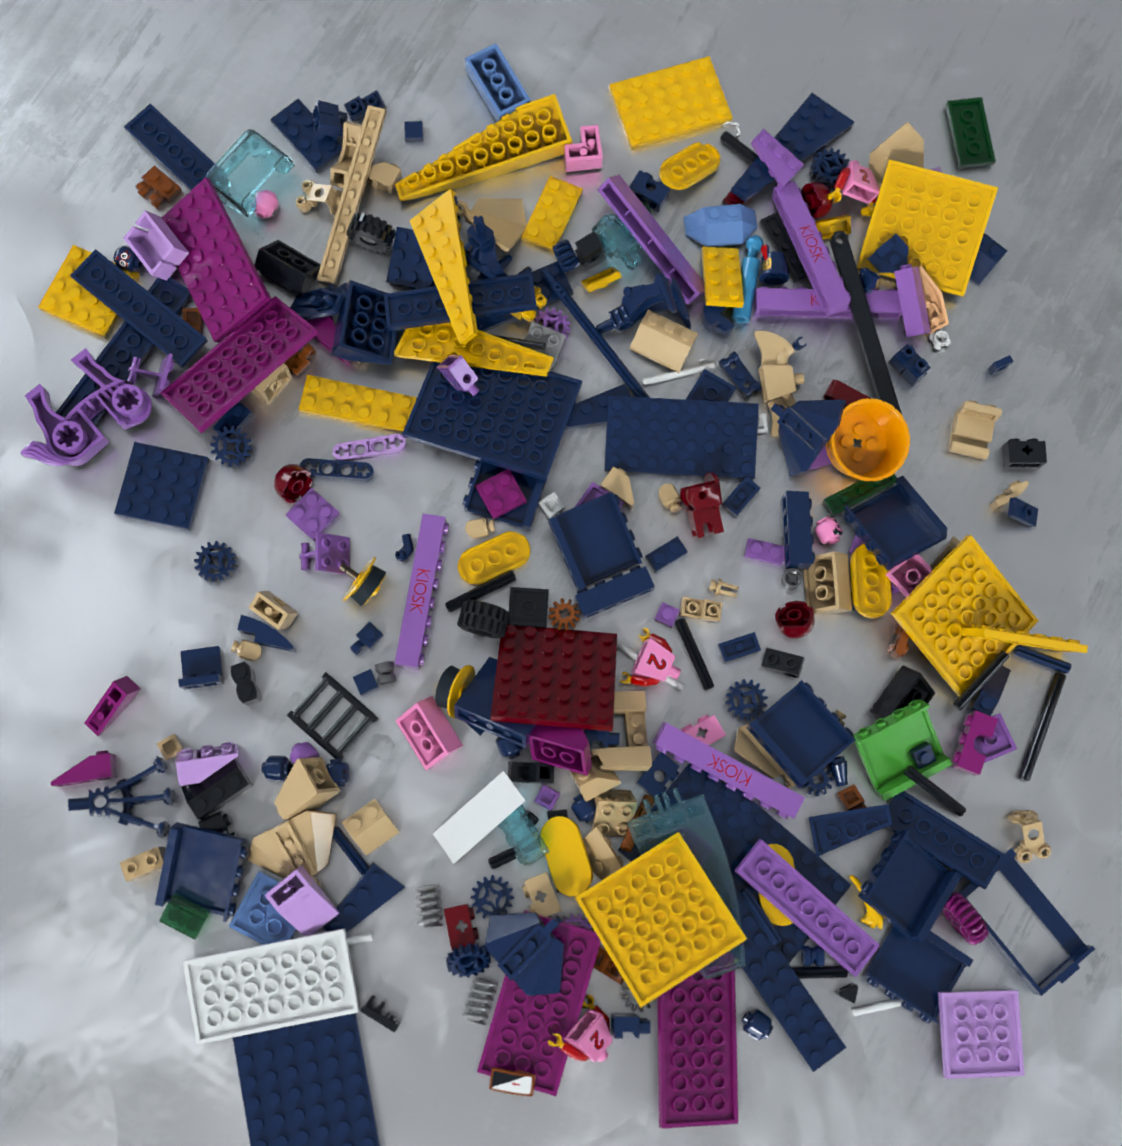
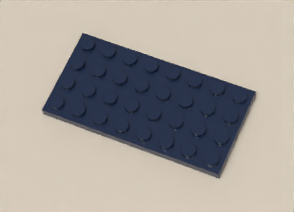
M608 396L604 471L610 472L615 467L616 469L621 468L627 473L705 477V474L708 472H714L717 477L744 479L747 476L750 479H755L759 404Z

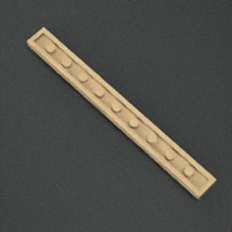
M370 105L367 107L317 276V280L335 286L337 284L349 243V236L346 235L352 216L358 212L387 114L385 109Z

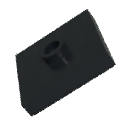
M510 587V617L508 625L546 628L549 589Z

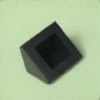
M850 983L835 990L836 995L855 1004L858 985Z

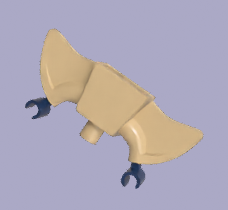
M758 330L754 332V337L761 351V367L758 368L763 401L768 404L772 415L771 436L777 437L779 436V424L777 421L780 417L771 408L774 403L783 405L785 408L791 407L796 403L793 397V393L796 392L795 385L804 384L803 373L793 374L792 366L788 365V358L795 353L794 350L799 351L803 349L807 343L803 346L800 345L799 340L803 337H799L791 346L787 340L775 333Z

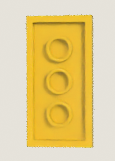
M549 176L521 236V240L554 253L553 246L561 241L583 193V189Z
M702 247L706 306L743 308L744 297L739 249Z

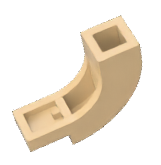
M350 121L344 122L342 151L337 163L331 167L330 185L344 188L362 124Z

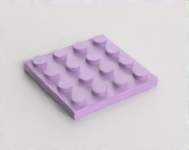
M1018 990L938 992L943 1078L1025 1076Z

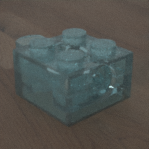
M617 214L604 215L591 229L598 236L604 247L605 254L610 259L621 258L625 266L630 270H634L642 262L637 253L642 246Z

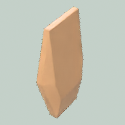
M920 266L919 272L931 330L929 334L948 325L949 321L942 292L923 267Z

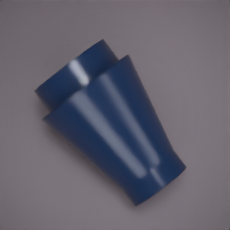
M844 756L836 757L828 764L836 786L848 785L847 761H845Z

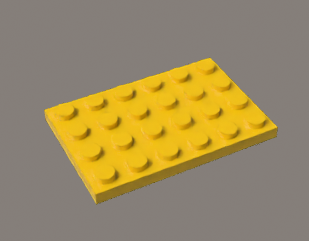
M710 56L609 84V90L631 150L723 124L726 121H732L733 118Z

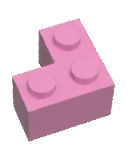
M598 125L580 126V143L564 145L566 172L602 169L603 157Z

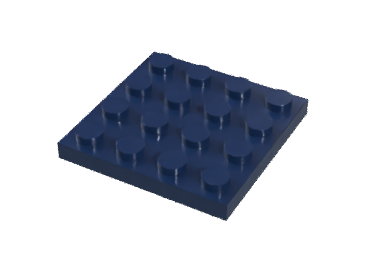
M134 442L114 514L190 531L210 459L206 456Z

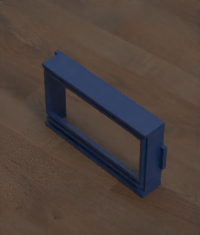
M1010 848L1004 853L1006 856L998 870L1068 953L1069 957L1037 984L985 921L989 932L987 937L1032 993L1042 996L1058 981L1064 983L1080 969L1078 964L1093 952L1095 948L1091 945H1085L1014 859L1017 854ZM971 881L958 893L967 899L979 886Z

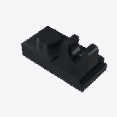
M372 995L367 1004L361 1007L360 1012L395 1033L401 1024L397 1021L398 1017L390 1012L387 1014L381 1012L386 1004L385 1001H382L380 1006L374 1008L373 1001L376 996Z

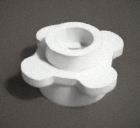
M943 329L929 335V339L933 342V347L936 350L943 346H949L951 343L948 333Z

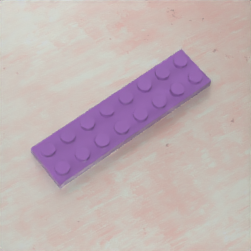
M759 839L734 870L852 976L857 977L880 946L763 840Z

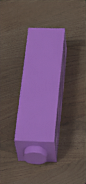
M911 264L900 266V270L894 271L906 336L912 337L930 333L919 267H912Z

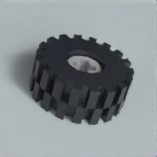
M356 213L352 216L346 235L349 236L350 240H353L354 244H359L361 248L364 247L368 251L373 250L375 253H388L394 241L396 230L392 228L391 224H387L385 220H380L379 217L375 218L371 214L366 215V213Z

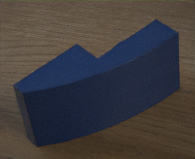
M377 90L362 99L358 96L344 104L352 121L364 118L368 105L382 109L386 108Z

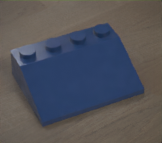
M350 280L342 290L345 299L338 312L331 355L348 361L391 365L397 330L388 331L384 302V294L387 293Z

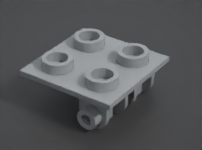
M532 322L525 340L546 343L544 351L532 350L554 357V362L550 369L552 370L557 363V357L566 335Z

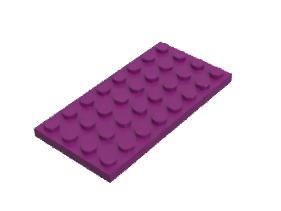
M205 177L161 218L189 252L177 267L214 342L220 343L265 305L271 297L211 180Z
M274 296L166 387L161 394L200 433H203L306 343L312 340L318 332L305 319Z
M538 914L545 926L552 919ZM562 922L551 932L565 943L561 992L556 994L526 995L516 982L510 980L505 974L478 1066V1073L491 1076L492 1068L495 1066L511 1071L521 1070L536 1074L534 1090L553 1096L557 1095L568 1055L561 1051L562 1048L559 1046L551 1047L547 1041L550 1040L556 1044L557 1038L552 1034H559L562 1037V1041L566 1043L564 1038L578 1022L601 943L595 931L567 922Z
M727 952L657 997L659 1127L662 1129L738 1124L735 958L731 952Z

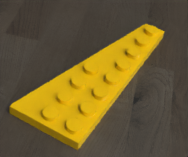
M449 189L409 221L458 341L464 345L478 335V330L471 305L473 299L468 287L470 280L466 274L465 249L460 237L461 225L457 218L458 206L455 205L454 200L456 194L452 189Z
M451 322L405 329L394 351L396 357L442 363L449 355H461L470 367L546 377L554 362V357L478 330V335L464 345L460 344Z

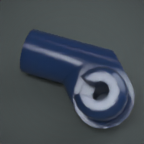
M411 534L401 536L403 547L395 553L397 560L405 561L413 553L414 548Z

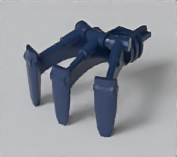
M474 216L473 225L467 230L468 243L464 246L467 265L469 264L476 271L480 272L477 280L508 276L503 270L511 262L512 256L508 254L499 260L497 259L494 231L484 224L483 216ZM528 266L518 274L531 273L532 268Z
M663 273L654 274L656 277L654 283L625 287L623 290L625 296L622 298L621 305L609 311L610 319L596 325V329L601 335L615 328L621 333L633 327L645 316L649 309L653 312H678L685 327L691 330L690 315L681 286L676 279H671L672 283L669 286L668 278Z
M156 756L153 766L128 780L124 778L118 781L117 785L112 788L105 786L103 792H101L100 788H96L94 793L92 790H89V797L68 799V811L89 809L90 817L94 813L101 817L102 813L105 812L106 818H109L111 815L119 817L117 823L125 826L128 823L140 827L142 825L157 830L156 834H158V837H166L170 827L167 821L160 822L159 825L151 823L142 818L132 816L133 812H131V809H133V805L146 804L147 802L164 800V803L167 805H172L174 803V790L167 787L163 794L133 797V794L130 792L132 791L131 787L141 782L146 776L156 770L158 773L163 774L168 768L163 759ZM121 791L123 798H109L108 796ZM104 797L106 804L100 808L96 807V799ZM123 804L122 812L110 808V805Z

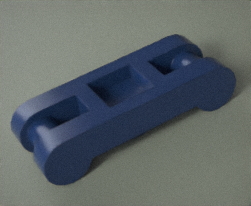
M735 351L730 353L728 358L718 361L722 370L733 385L737 387L736 389L744 399H748L752 393H757L762 389L760 383L754 379ZM732 363L736 366L733 369L729 366ZM748 383L750 387L746 388L744 385Z

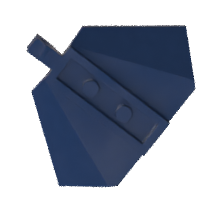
M803 400L787 408L774 403L771 410L780 417L777 421L779 424L778 433L790 477L807 472L840 425L846 400Z
M537 912L490 915L485 949L499 963V968L510 980H514L526 995L556 994L561 992L565 943L551 932L563 920L556 915L545 926Z

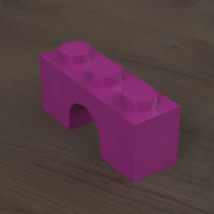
M976 710L966 715L963 723L965 725L964 732L960 733L957 741L959 743L958 750H955L951 759L953 762L952 768L973 776L981 774L986 756L975 750L974 740L977 736L985 739L992 738L998 721L997 718Z

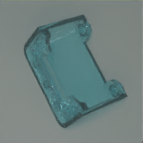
M248 129L208 171L206 178L211 180L223 204L248 218L256 209V199L253 194L275 170L280 174H287L295 164L290 157L258 132Z

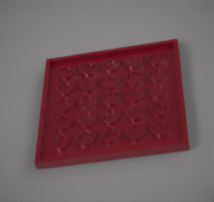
M507 624L505 636L500 638L491 721L612 731L617 634L580 630L565 631V629L557 630V628Z

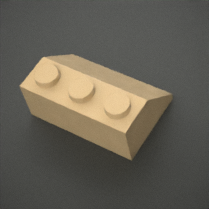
M648 309L629 349L679 373L695 344L698 333Z
M834 551L815 555V562L808 570H803L807 606L813 608L814 614H836L852 611L847 554Z

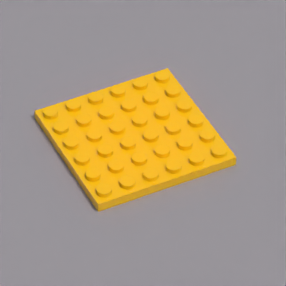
M889 159L859 256L857 269L868 268L872 272H878L867 259L888 239L897 234L908 246L907 264H911L912 267L922 266L941 292L964 297L998 187ZM880 273L882 276L895 279L894 273Z
M966 535L891 613L958 697L1000 651L1003 650L1009 654L1017 645L962 636L963 628H971V625H987L998 629L1006 628L1016 632H1029L1039 621L972 535Z
M679 832L575 897L641 1008L747 940Z

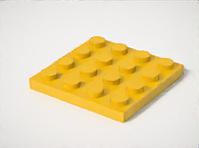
M73 245L38 308L106 339L119 316L70 277L92 253ZM122 270L136 282L141 277L137 272L131 273Z

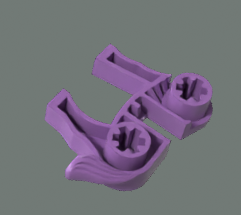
M85 348L73 357L71 361L101 388L84 398L65 418L55 413L51 405L50 394L41 384L28 392L25 397L33 408L36 422L44 433L46 444L32 441L22 449L21 455L51 466L83 465L109 443L108 439L91 421L92 418L106 408L118 424L126 430L143 423L149 417L152 410L151 398L143 389L126 384L124 380L110 375L104 367L96 363L95 358Z

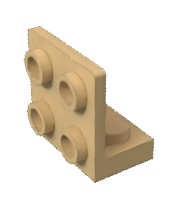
M610 789L594 798L596 811L592 830L600 824L604 836L625 837L627 833L626 828L630 826L634 818L637 801L631 790Z

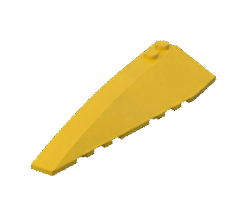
M552 94L520 105L515 109L516 111L509 115H504L500 121L488 125L484 131L477 132L453 147L452 151L440 155L436 161L424 165L420 171L413 172L397 182L395 186L400 201L475 184L564 155V145L572 144V139L556 95Z

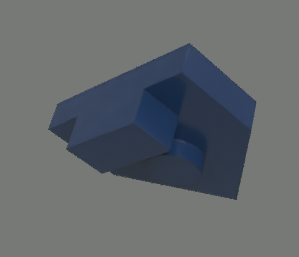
M895 234L867 260L879 273H894V271L900 270V266L907 265L908 246Z

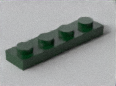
M893 474L879 481L860 480L827 497L823 502L832 517L844 511V506L847 505L851 508L896 484L897 477Z

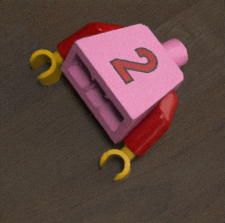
M853 160L847 167L842 169L835 183V190L829 193L828 199L831 200L834 197L833 204L840 201L842 198L840 191H842V194L868 204V206L861 209V214L869 217L873 214L875 208L873 203H876L880 189L872 171L859 165L858 161Z
M643 628V632L647 633V635L644 637L639 635L644 644L631 671L633 675L622 672L628 678L626 681L620 680V682L625 685L631 683L645 687L657 685L659 682L665 681L667 676L677 679L681 669L672 665L675 655L672 654V649L668 642L658 635L650 634L647 628Z
M586 995L585 999L588 1001V1004L584 1001L582 1008L589 1009L564 1038L566 1043L562 1041V1037L559 1034H552L557 1038L556 1044L550 1040L547 1042L551 1047L559 1046L562 1048L561 1051L574 1060L583 1062L587 1060L596 1062L598 1060L602 1062L607 1059L608 1053L606 1049L612 1042L610 1019L598 1005H594L593 996Z

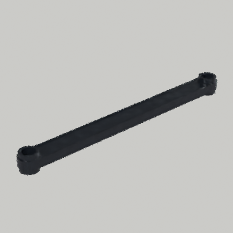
M837 231L831 236L830 245L839 274L843 278L844 287L851 296L849 307L877 399L891 404L902 415L848 236L843 231ZM835 237L840 238L843 243L836 242Z

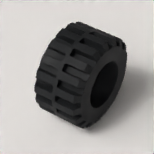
M467 600L463 601L457 625L461 629L476 635L502 638L505 636L510 613L494 604Z

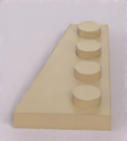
M598 824L583 839L592 870L602 881L624 866L620 855H616L612 848L613 844L609 838L606 839L602 833L601 825Z

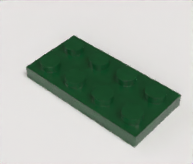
M982 97L947 101L945 105L958 168L994 165L996 160Z

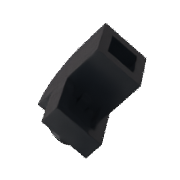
M511 761L508 762V777L512 782L552 784L554 783V766L542 762Z

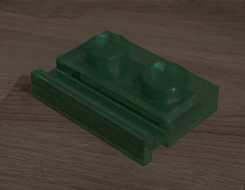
M174 893L159 921L195 940L206 922L210 911Z

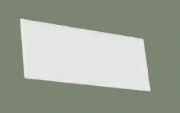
M503 771L438 828L433 835L451 861L455 863L526 800Z

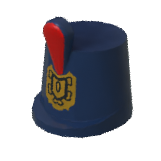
M764 244L761 246L763 256L761 258L759 281L767 286L782 285L789 280L785 254L779 251L769 252V246Z

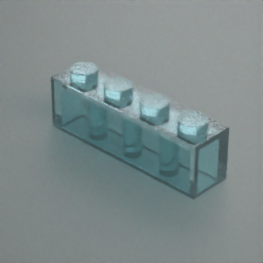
M522 804L498 825L506 834V841L514 848L515 856L521 864L532 865L550 852Z

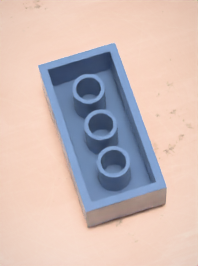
M496 43L465 58L466 72L496 122L500 121L504 115H509L516 111L515 109L520 105L531 102Z

